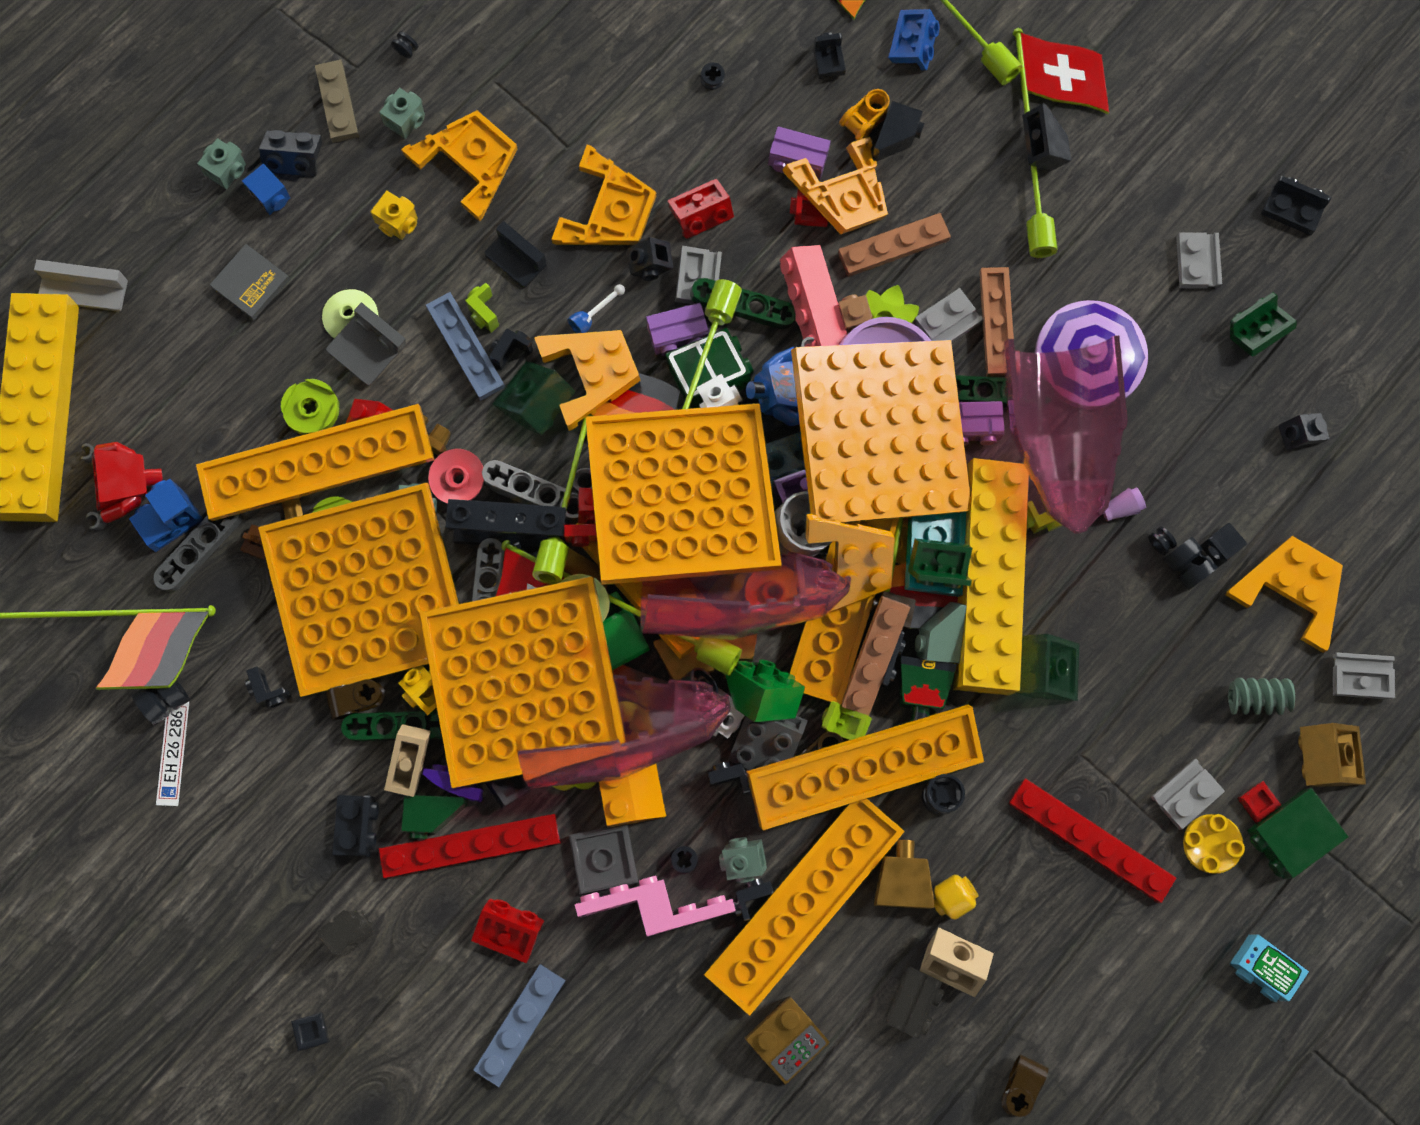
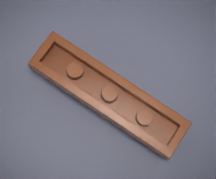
M941 213L840 248L838 255L847 276L850 277L948 242L951 236Z
M1009 267L981 268L979 274L986 377L1015 376L1016 364Z
M881 596L847 684L841 704L842 707L869 716L909 613V605Z

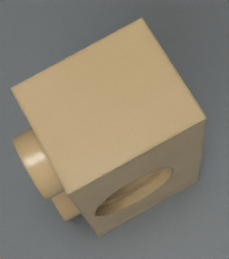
M401 725L396 736L384 790L414 797L419 786L431 731Z
M938 927L927 946L920 972L976 997L987 980L994 953Z

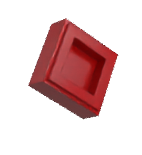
M1264 781L1259 782L1237 798L1255 823L1261 821L1281 806Z

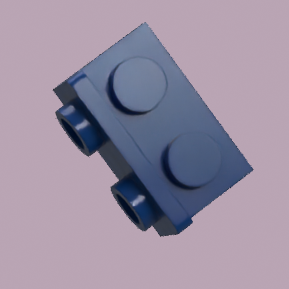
M930 9L900 10L889 54V59L892 63H917L921 70L928 69L929 61L933 59L934 40L939 34V22L935 19Z

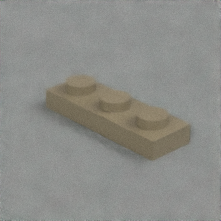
M342 60L315 65L332 142L358 138V128Z

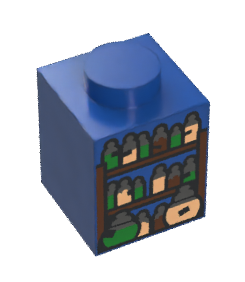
M264 164L242 180L248 192L269 215L274 211L282 209L286 205L287 200L290 199L285 186Z

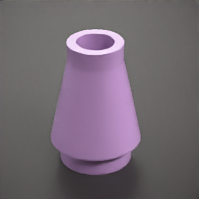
M1136 487L1132 490L1127 488L1100 507L1106 521H1110L1116 518L1140 514V510L1145 509L1146 504L1141 492Z

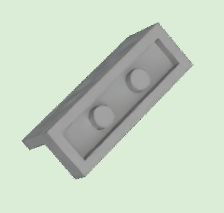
M36 260L34 271L42 278L38 294H68L80 307L111 311L122 310L128 280L119 270Z

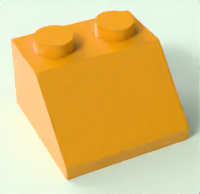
M655 759L624 761L596 767L607 827L666 817Z

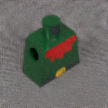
M906 656L900 657L898 660L900 707L912 709L911 722L928 717L930 712L940 713L944 709L957 664L928 661Z

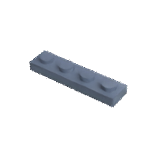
M451 292L426 304L427 310L480 401L505 388L503 381Z
M540 964L473 1071L500 1087L566 980Z

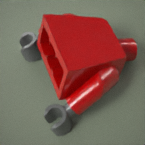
M119 442L99 444L95 448L87 443L82 445L84 451L90 452L88 456H82L81 459L88 464H93L97 510H102L100 514L89 512L86 515V519L93 520L97 518V523L94 526H90L89 529L101 531L106 527L107 523L124 517L139 507L141 502L145 500V495L147 494L146 486H153L163 481L161 469H145L143 455L136 454L135 450Z

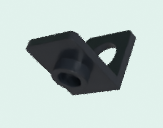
M1227 523L1200 546L1214 563L1220 567L1245 547L1247 542L1231 523Z

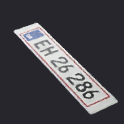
M189 702L178 710L170 709L169 716L165 719L156 805L178 806Z

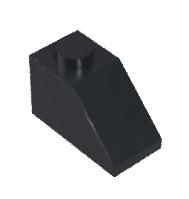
M892 101L874 148L873 161H880L910 148L914 137L920 139L925 123L920 122L923 111Z
M1041 104L1024 113L1022 118L1029 165L1051 172L1071 162L1068 135L1048 106Z

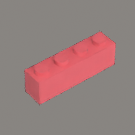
M821 246L791 247L780 259V268L787 283L788 296L792 300L796 313V322L800 327L803 340L806 337L814 338L812 343L806 344L804 347L840 345L847 332Z

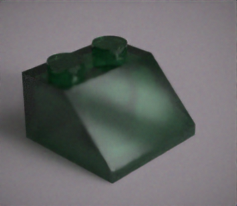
M526 361L497 397L493 405L527 430L543 435L552 426L553 420L561 411L559 405L569 402L576 391L555 370Z
M1050 634L1022 636L1020 691L1016 692V694L1031 698L1078 701L1080 644Z

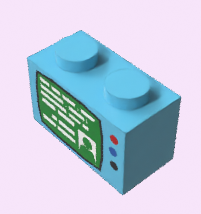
M1248 935L1230 962V965L1237 969L1235 974L1250 984L1255 982L1262 987L1260 992L1274 1002L1278 1000L1290 1001L1309 972L1260 935Z

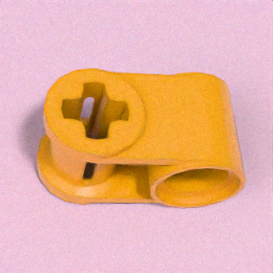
M880 89L870 91L855 106H852L845 112L839 124L842 127L846 126L856 136V141L867 138L873 129L884 121L887 116L890 102L888 94ZM876 103L880 104L882 108L874 109L870 105Z

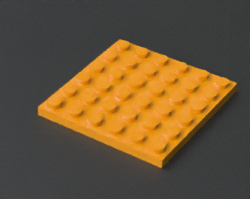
M951 340L795 347L791 349L811 514L818 515L819 518L834 521V519H837L841 523L970 511L971 496Z
M760 403L586 417L601 585L781 569Z
M428 483L258 527L300 697L326 691L336 686L373 679L429 664L420 612L458 605L459 603Z
M591 576L420 612L452 788L628 753L594 577Z

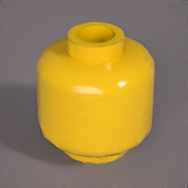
M952 875L934 887V895L936 897L934 899V907L940 916L946 914L949 918L956 920L976 907L975 899L979 896L966 876L961 878L959 875Z

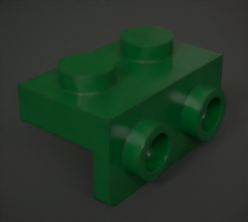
M1272 292L1265 298H1260L1244 312H1240L1230 321V339L1250 356L1254 357L1296 329L1297 321L1277 306L1278 295Z
M915 538L908 573L917 579V583L932 586L934 582L943 583L946 587L960 589L961 585L971 586L972 579L967 576L973 548L967 544Z

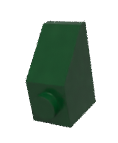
M404 795L402 831L410 833V839H427L428 834L438 833L467 807L468 800L462 797L417 795L412 797Z

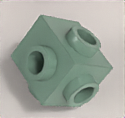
M401 88L395 94L387 97L384 107L379 112L383 124L404 139L408 137L413 129L421 126L425 116L422 100L411 91L407 93Z
M218 138L204 150L203 157L197 163L206 177L226 190L234 179H238L242 175L246 165L241 156L242 151L232 142L226 144Z
M746 837L732 839L729 841L730 844H727L722 850L723 854L719 855L720 867L722 872L726 871L727 880L736 879L737 883L752 881L754 876L763 875L767 869L762 839L747 841Z

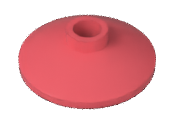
M451 449L445 451L434 460L430 467L428 476L429 486L433 494L447 504L448 499L472 500L479 494L484 484L482 476L483 465L479 458L468 450ZM458 475H463V481L459 484L455 483V478Z

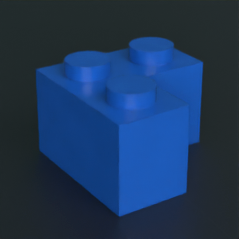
M171 479L163 480L153 485L151 491L145 495L151 504L139 507L135 511V515L129 518L146 545L155 552L204 520L188 495Z

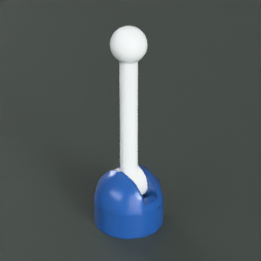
M621 284L616 285L614 291L588 313L578 311L571 315L567 321L575 333H586L592 325L591 317L617 295H623L625 287Z

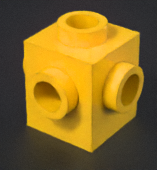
M387 190L370 211L374 222L379 225L378 228L389 237L395 235L402 240L417 225L418 218L414 204L403 196L398 198Z
M423 666L415 667L408 671L399 682V685L405 690V693L401 696L412 708L418 705L429 715L437 708L430 670L427 671Z

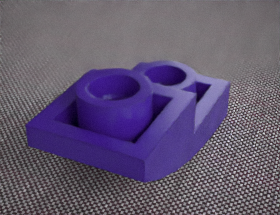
M433 764L432 769H423V775L443 790L455 796L482 803L484 791L477 788V783L456 788L451 787L448 766Z

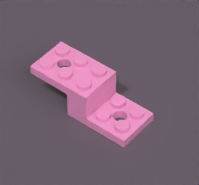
M656 876L639 880L640 886L629 889L627 884L610 888V895L600 897L598 892L580 897L581 903L575 904L577 916L585 917L638 902L647 936L736 911L733 899L726 901L725 895L708 899V906L697 909L695 903L678 908L679 914L673 916L664 880L658 881Z

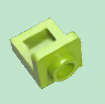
M484 283L481 287L477 286L472 289L465 301L468 310L472 313L470 317L481 329L485 326L492 333L499 326L497 316L484 304L492 297L490 286Z
M1029 501L1027 504V528H1031L1033 534L1045 528L1049 532L1064 525L1063 520L1070 513L1066 505L1063 504L1039 515L1033 502Z
M832 701L823 713L822 728L826 732H835L842 739L849 741L865 736L872 718L863 713L844 708L839 703Z

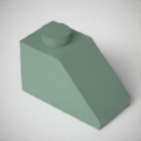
M949 602L920 627L919 635L915 639L917 657L928 661L960 663L967 605Z

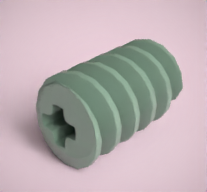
M1238 677L1231 681L1229 685L1228 702L1231 714H1237L1238 706H1241L1244 715L1249 713L1250 706H1252L1255 715L1260 714L1262 707H1264L1267 715L1272 714L1273 707L1276 708L1278 715H1283L1285 707H1287L1289 712H1292L1295 706L1294 684L1288 678H1284L1281 681L1277 678H1272L1269 681L1265 678H1260L1258 681L1254 678H1248L1245 681L1243 678Z

